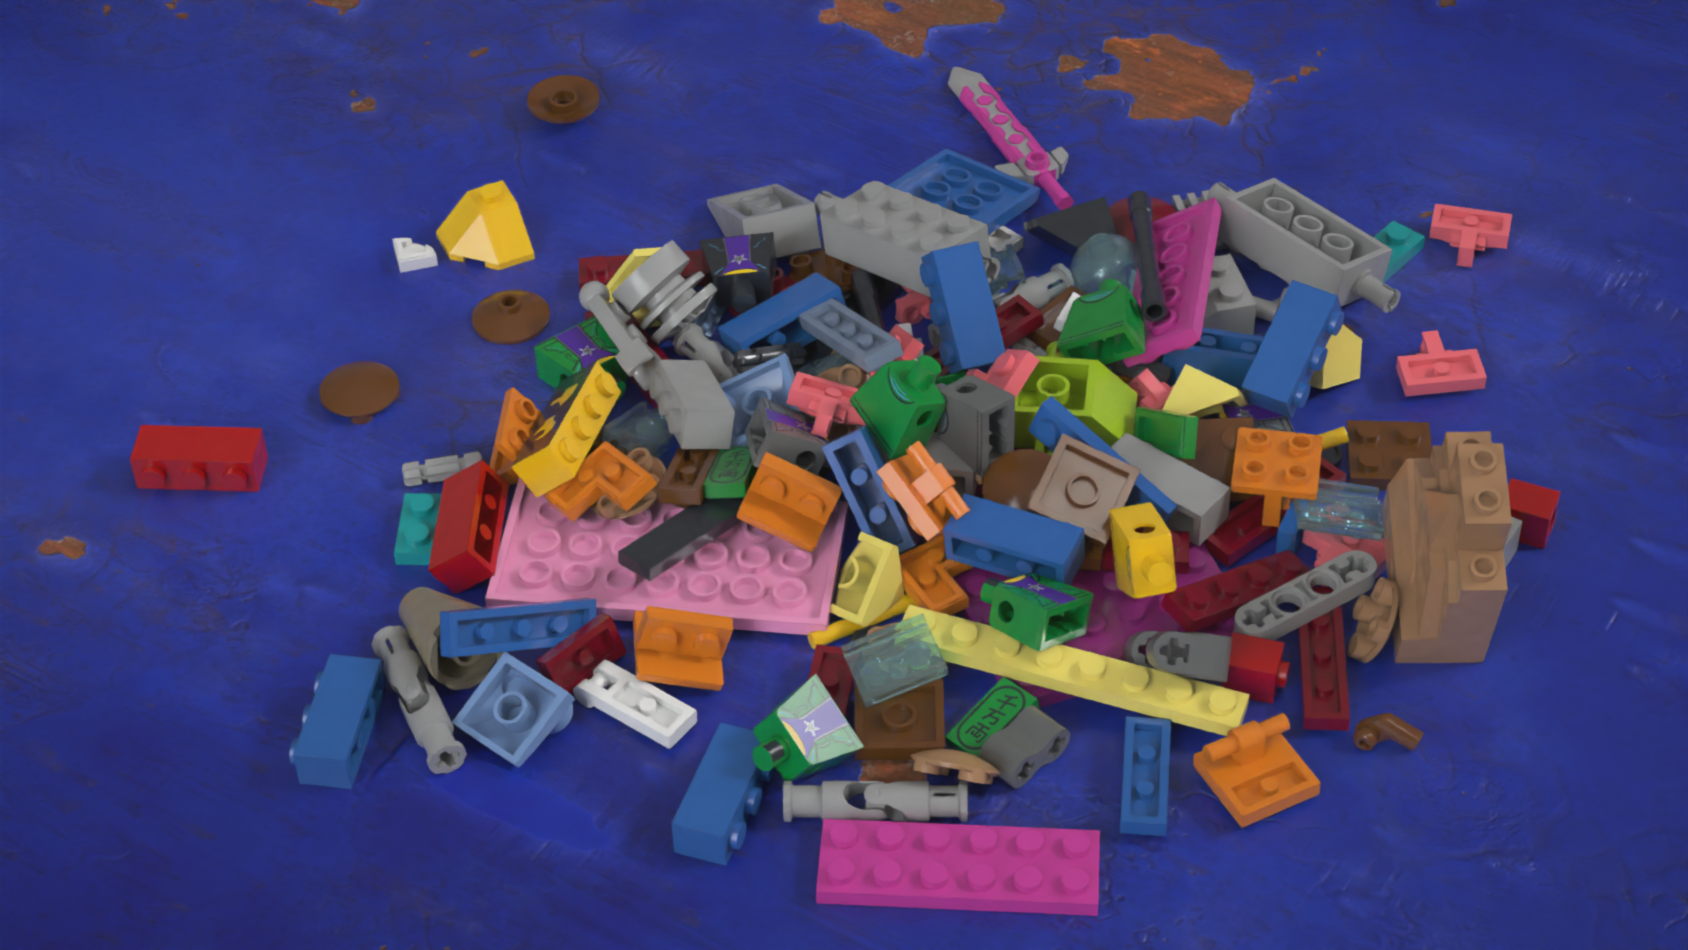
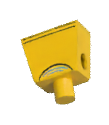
M1148 502L1110 509L1109 518L1117 588L1132 598H1143L1176 591L1177 584L1171 532L1153 504ZM1139 527H1145L1142 533H1137L1134 530Z

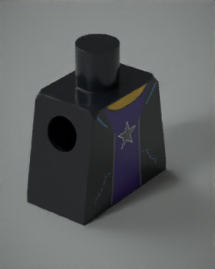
M773 232L700 240L705 279L708 285L712 283L718 289V292L713 296L716 306H733L735 311L745 313L755 307L757 303H762L773 297L777 270Z

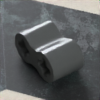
M1028 706L1019 713L1008 727L996 731L985 741L980 750L979 758L1000 771L998 776L1014 788H1020L1032 778L1040 767L1055 761L1063 753L1070 740V731L1036 706Z

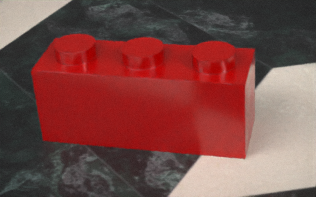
M140 425L130 462L137 488L259 492L268 454L262 428Z
M483 460L444 479L428 571L455 594L494 576L496 571L509 484Z

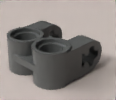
M1138 631L1127 640L1125 656L1129 663L1194 680L1227 682L1232 637L1197 632ZM1148 641L1146 647L1147 660L1145 663V655L1138 653L1139 645H1146Z

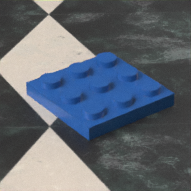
M949 149L942 150L887 185L985 223L988 227V235L1037 203L1040 194V188Z

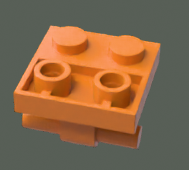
M917 441L906 449L907 455L889 461L876 472L883 480L882 485L885 492L893 500L898 501L908 514V522L913 530L929 541L944 534L943 528L951 515L958 520L970 512V509L953 487L956 482L942 463L936 464L922 443Z
M1284 713L1259 723L1252 720L1228 731L1226 737L1203 746L1202 751L1194 754V768L1241 828L1320 794L1321 782L1281 734L1290 729L1289 720Z

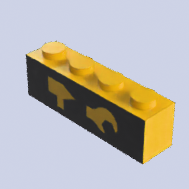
M597 361L559 383L511 466L536 498L575 477L621 393L613 376L605 372Z

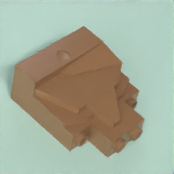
M1491 431L1446 432L1442 445L1433 446L1430 458H1407L1387 485L1381 509L1387 578L1394 580L1399 590L1398 614L1392 630L1395 663H1483L1508 591L1503 549L1512 525L1503 443H1492Z

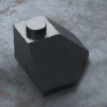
M1105 196L1023 223L1025 231L1070 256L1083 252L1086 259L1108 253L1106 245L1119 241Z

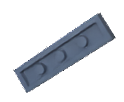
M833 298L798 315L803 330L868 373L871 371L876 372L884 364L904 355L898 339Z

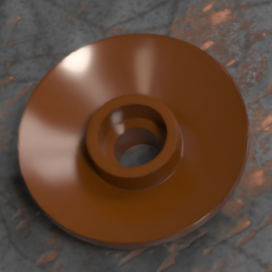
M558 75L544 79L534 85L527 96V105L530 112L540 120L550 123H571L582 120L591 115L600 103V92L597 86L590 80L575 75Z
M521 289L495 292L482 299L472 313V324L476 333L489 342L502 345L527 342L540 335L550 321V309L547 302L541 296Z

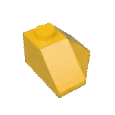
M503 180L467 191L436 231L437 239L450 260L465 262L467 258L484 261L487 268L502 270L535 259L517 201Z

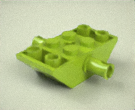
M1057 341L1047 346L1046 356H1035L1040 361L1015 398L1014 447L1032 448L1052 456L1053 452L1028 431L1041 404L1051 396L1110 447L1126 433L1134 436L1137 392L1100 361L1065 358L1061 351L1056 353Z

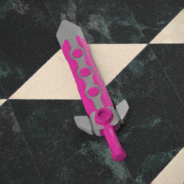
M953 67L948 86L964 107L982 125L992 138L993 143L1010 162L1008 164L996 165L995 169L1039 188L1043 187L1060 210L1071 207L1074 200L1056 181L1059 178V174L1062 175L1068 161V153L1063 147L1060 146L1051 151V155L1045 152L980 73L960 67Z

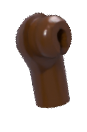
M1382 713L1364 718L1358 722L1354 729L1353 742L1359 749L1368 751L1372 750L1377 743L1392 739L1413 751L1424 732L1392 713Z

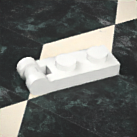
M603 660L593 670L594 676L591 679H583L573 689L574 696L583 706L587 708L594 706L668 749H671L697 723L696 709L648 682L638 680L635 675L607 660Z

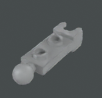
M590 281L584 284L579 293L582 307L593 312L620 351L615 358L628 376H633L645 391L649 390L650 377L652 374H656L657 363L661 358L646 344V338L633 324L627 325L626 322L631 317L616 300L609 304L610 293L606 285L599 281Z

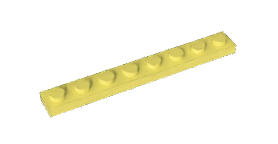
M910 604L895 635V648L1152 717L1171 719V722L1227 736L1229 730L1242 725L1249 703L1250 694L1061 644L1039 652L989 625Z

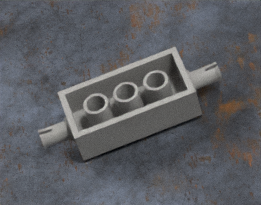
M1276 178L1269 179L1237 193L1222 182L1214 184L1209 190L1207 200L1215 197L1222 208L1217 239L1227 244L1231 250L1241 253L1256 262L1261 269L1272 272L1285 280L1288 285H1290L1292 280L1338 295L1341 307L1362 297L1385 313L1391 312L1397 306L1401 296L1400 291L1383 283L1393 250L1387 245Z
M874 180L864 184L861 189L844 199L828 191H822V194L819 193L814 200L816 214L820 215L825 254L928 297H931L929 287L924 286L920 276L921 257L934 250L978 241L988 283H991V280H995L999 275L1000 262L990 255L987 224L972 219L967 215L951 211L938 204L928 202L910 193L900 191Z

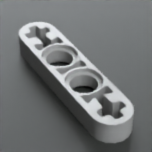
M1351 550L1240 607L1234 617L1233 632L1276 640L1370 590L1375 583L1377 562L1372 555L1364 551ZM1315 585H1327L1334 591L1330 594H1319L1313 591L1312 587ZM1284 602H1290L1297 605L1300 609L1295 612H1284L1277 606Z

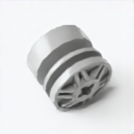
M673 240L649 257L612 293L613 298L628 314H632L644 306L650 311L640 324V328L643 331L652 326L656 321L662 324L650 337L656 345L679 334L690 323H693L706 310L710 300L718 292V289L712 283L698 293L693 289L705 276L701 271L687 279L680 275L688 265L690 258Z

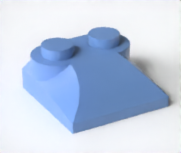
M785 353L719 384L735 411L730 447L748 446L745 431L761 397L806 415L805 412L800 411L796 406L786 404L795 376L789 358Z
M504 652L452 721V724L519 768L548 734L557 733L569 724L573 716L572 703L575 698L562 687L512 655Z

